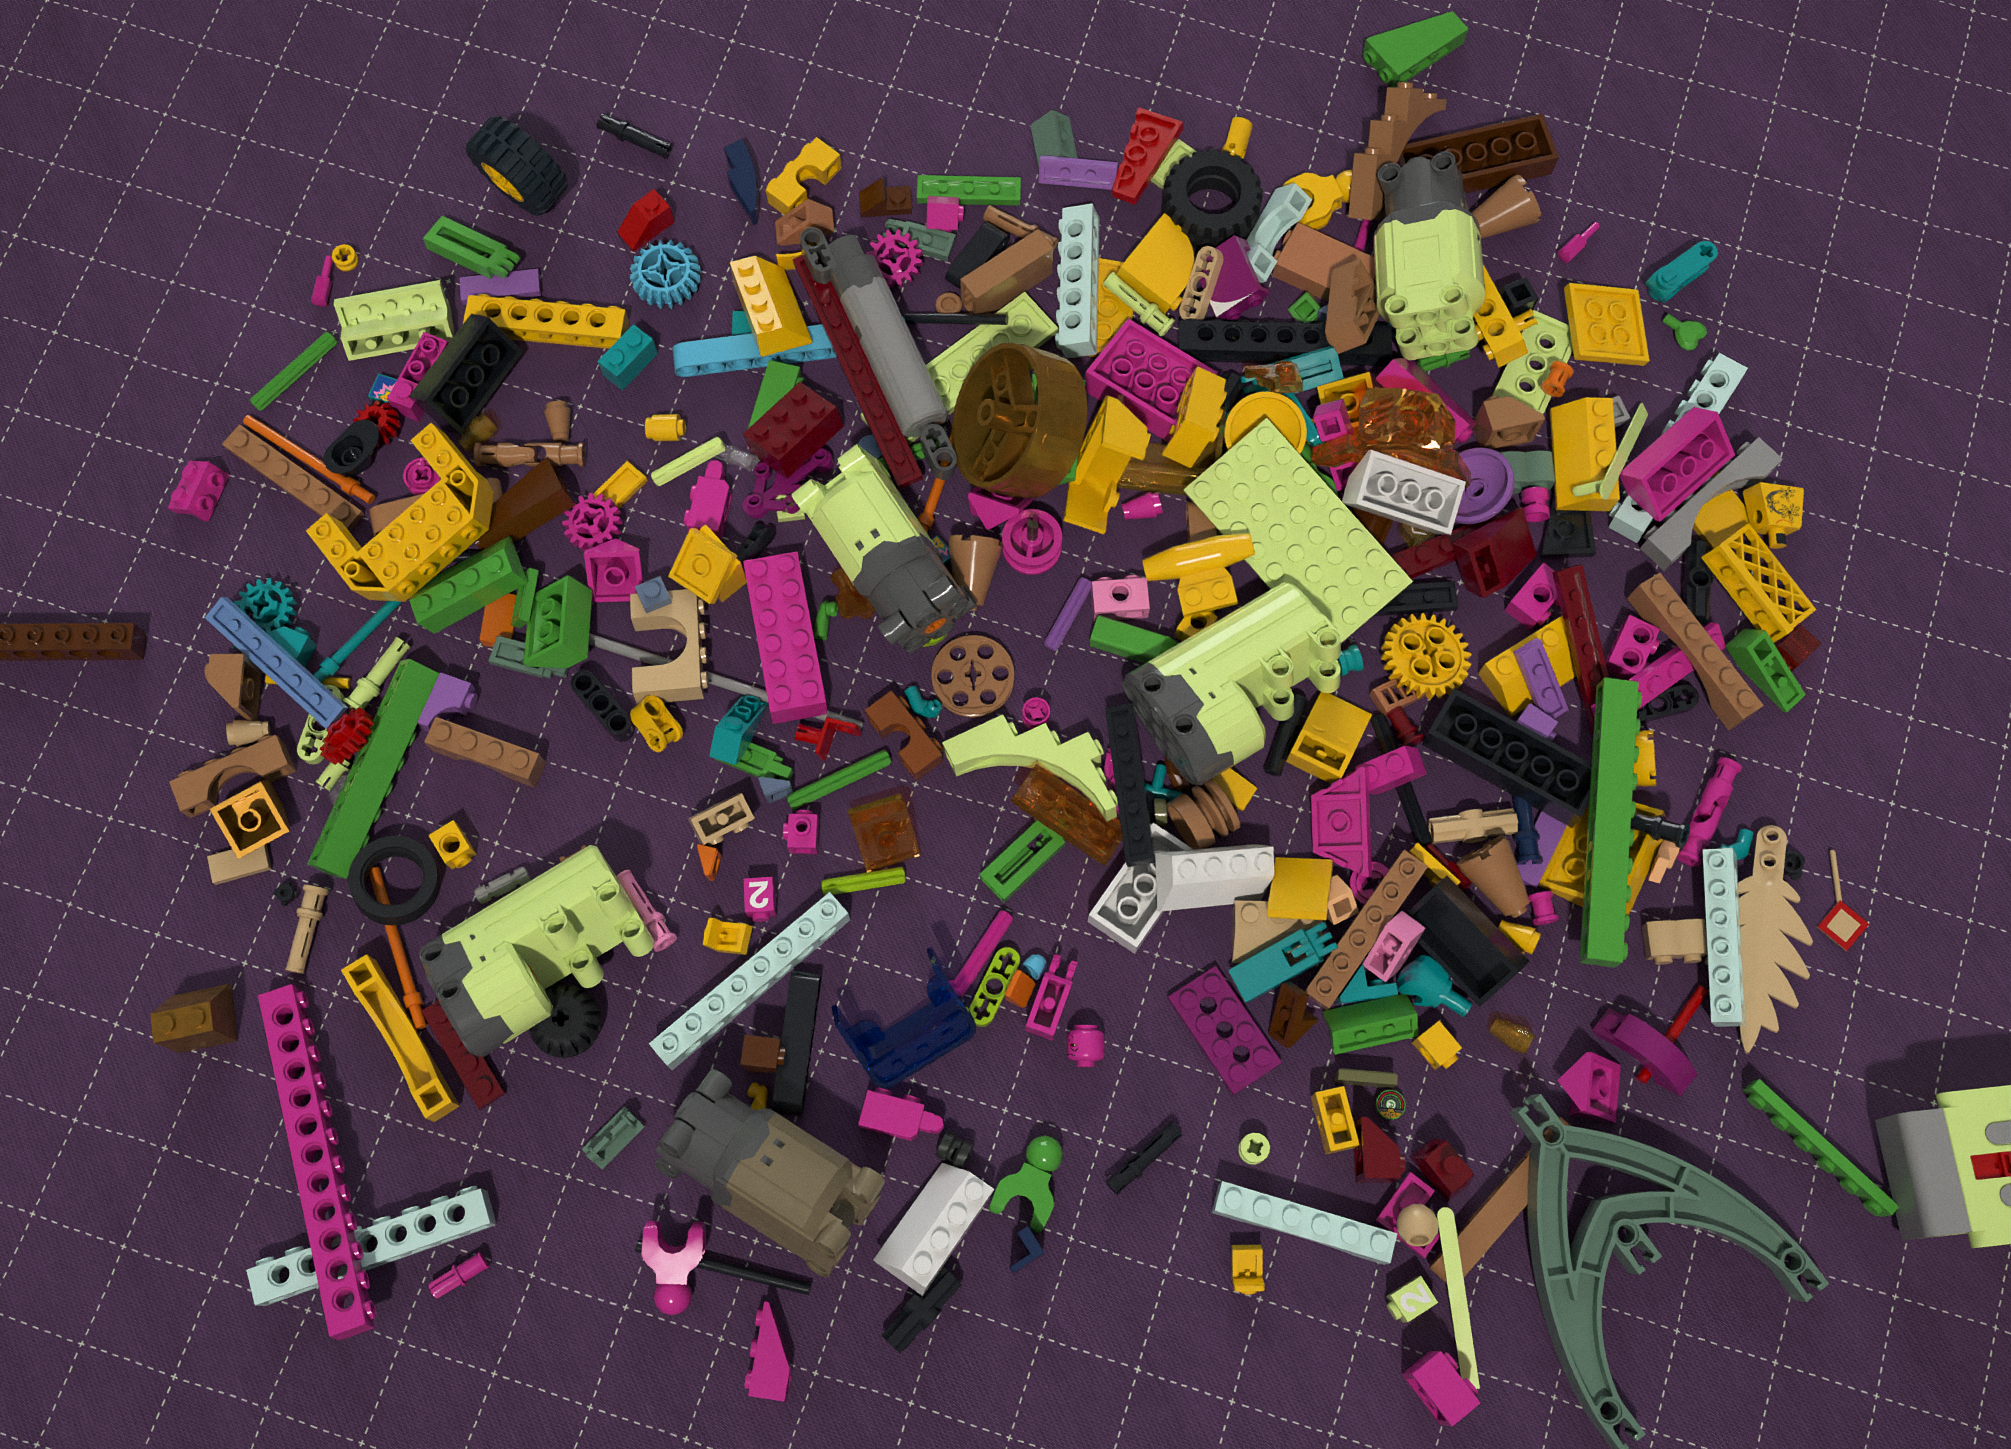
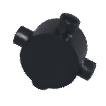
M286 881L285 884L280 885L277 890L273 891V895H276L282 901V906H287V903L299 897V892H296L291 887L290 881Z

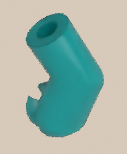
M917 686L909 687L904 691L915 714L927 718H934L939 715L942 706L938 700L928 701L922 699Z
M1740 829L1736 843L1730 846L1722 845L1719 849L1733 848L1737 855V861L1744 859L1749 853L1754 833L1747 829Z

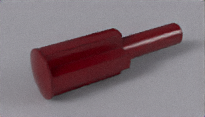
M1432 843L1425 847L1438 862L1461 881L1457 886L1462 892L1466 891L1473 884L1459 870L1458 865L1454 861L1449 862Z

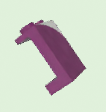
M1235 235L1216 247V249L1222 252L1224 260L1210 300V305L1216 318L1229 322L1239 319L1244 311L1260 305L1263 299L1270 295L1268 289L1261 286L1246 252L1251 249L1247 240ZM1208 256L1206 261L1212 262L1214 257ZM1202 269L1203 273L1209 275L1210 271ZM1201 278V285L1205 289L1206 279Z

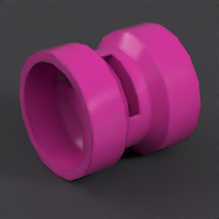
M1531 487L1521 492V501L1525 506L1523 510L1527 522H1542L1550 518V508L1547 506V501L1549 500L1548 489Z
M1036 697L1025 702L1022 709L1024 726L1028 730L1044 723L1048 726L1050 706L1044 699Z

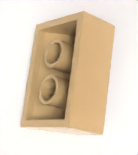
M1235 900L1232 906V964H1240L1300 929L1307 928L1309 930L1322 923V920L1267 917L1268 901ZM1322 931L1318 932L1319 937L1322 936ZM1291 951L1284 954L1285 957H1288L1290 965L1307 957L1306 953H1303L1299 957L1294 958Z

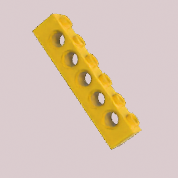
M1483 265L1485 300L1479 311L1473 316V321L1476 324L1478 341L1483 339L1486 343L1482 347L1488 360L1494 359L1499 368L1528 354V350L1523 336Z
M479 294L478 296L468 295L463 320L464 324L471 313L489 317L511 340L610 349L629 328L626 310L617 306L604 308L596 307L592 304L571 305L564 301L550 303L539 299H530L529 301L518 300L510 296L495 298L486 294ZM500 313L497 317L491 318L492 315ZM520 316H526L522 320H517ZM547 318H552L549 322H543ZM572 321H578L576 324L568 325ZM598 323H604L601 327H595Z

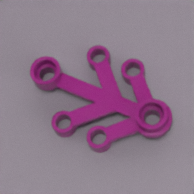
M820 448L811 457L809 462L801 466L788 479L776 472L773 487L765 491L766 482L772 475L771 469L765 463L757 464L754 467L756 482L753 493L748 495L742 504L745 514L754 519L764 517L768 511H786L789 514L798 512L800 507L796 504L791 494L802 485H796V483L814 471L818 473L830 471L834 465L831 453ZM779 495H789L783 501L773 500Z

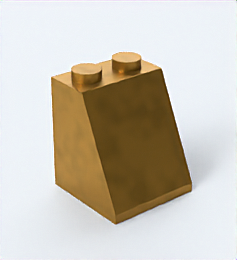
M231 984L173 995L150 1014L153 1043L178 1053L238 1041Z

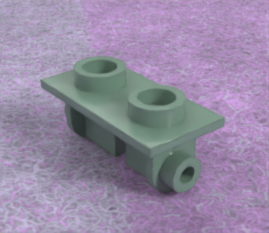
M624 1106L582 1150L593 1163L603 1170L645 1126Z

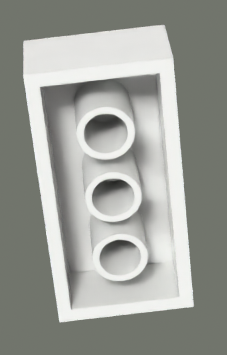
M1155 823L1151 825L1155 853L1194 850ZM1125 862L1088 916V923L1134 954L1164 912L1157 911L1156 863L1127 867Z

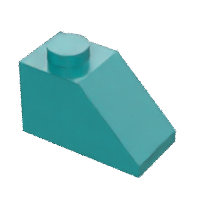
M285 626L267 632L303 667H306L317 646L310 638L311 634L299 627H295L292 630Z

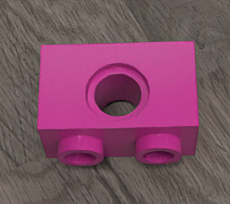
M1544 562L1504 610L1530 631L1536 624L1542 626L1552 614L1548 610L1553 604L1557 607L1560 605L1552 574L1555 571ZM1534 595L1542 596L1545 602L1537 601Z

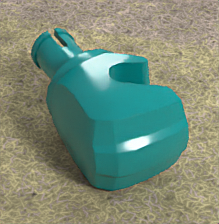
M1421 955L1399 973L1397 980L1398 991L1403 995H1417L1413 1003L1414 1005L1436 1008L1438 1005L1444 1004L1461 1017L1465 1016L1472 1006V1001L1467 1000L1451 989L1453 980L1449 978V974L1442 966L1429 956Z

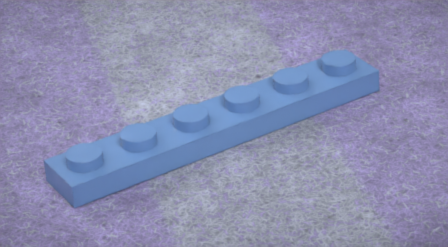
M221 597L206 615L205 619L324 728L328 729L331 723L338 721L348 707L228 597Z

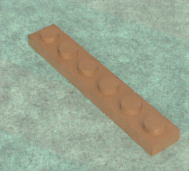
M240 424L222 443L225 449L322 517L328 513L341 521L349 532L363 518L364 513Z

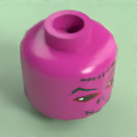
M1074 1025V1030L1067 1033L1068 1059L1077 1061V1067H1094V1061L1103 1060L1105 1056L1104 1033L1097 1030V1025Z

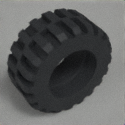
M1208 149L1206 153H1202L1199 150L1193 152L1192 157L1187 155L1180 159L1179 164H1175L1171 168L1170 174L1166 177L1161 215L1167 214L1175 225H1179L1182 228L1181 232L1188 236L1193 251L1195 248L1200 250L1205 246L1216 248L1234 235L1247 240L1258 221L1263 198V189L1260 187L1261 181L1257 174L1253 175L1254 168L1249 163L1245 165L1243 163L1244 159L1238 155L1233 157L1230 155V152L1224 150L1222 153L1216 152V149ZM1213 189L1226 194L1233 201L1235 207L1222 214H1207L1196 209L1188 198L1197 191Z

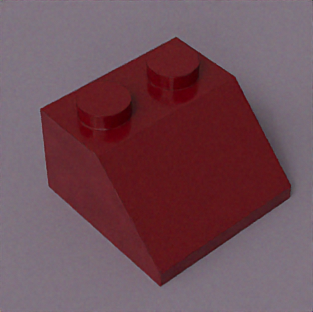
M1361 1117L1356 1120L1354 1125L1360 1145L1353 1148L1355 1183H1391L1400 1179L1401 1173H1405V1157L1400 1155L1399 1146L1368 1117Z

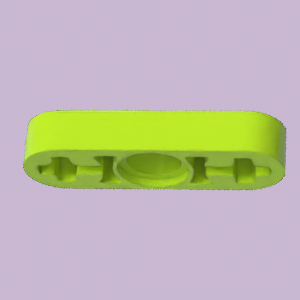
M1005 947L997 951L969 1007V1018L978 1027H985L992 1023L1005 997V992L1015 971L1019 969L1020 957L1013 948ZM1009 954L1012 956V962L1015 964L1014 966H1007L1004 975L1009 976V978L1006 980L1001 974L992 972L994 969L1000 972L1002 961L999 959L1000 957L1006 958ZM992 979L999 980L1003 985V990L997 995H992L986 990L987 983ZM982 994L990 1001H997L995 1006L991 1002L989 1003L987 1013L990 1016L988 1018L977 1019V1013L974 1010L975 1008H982L985 999H979Z

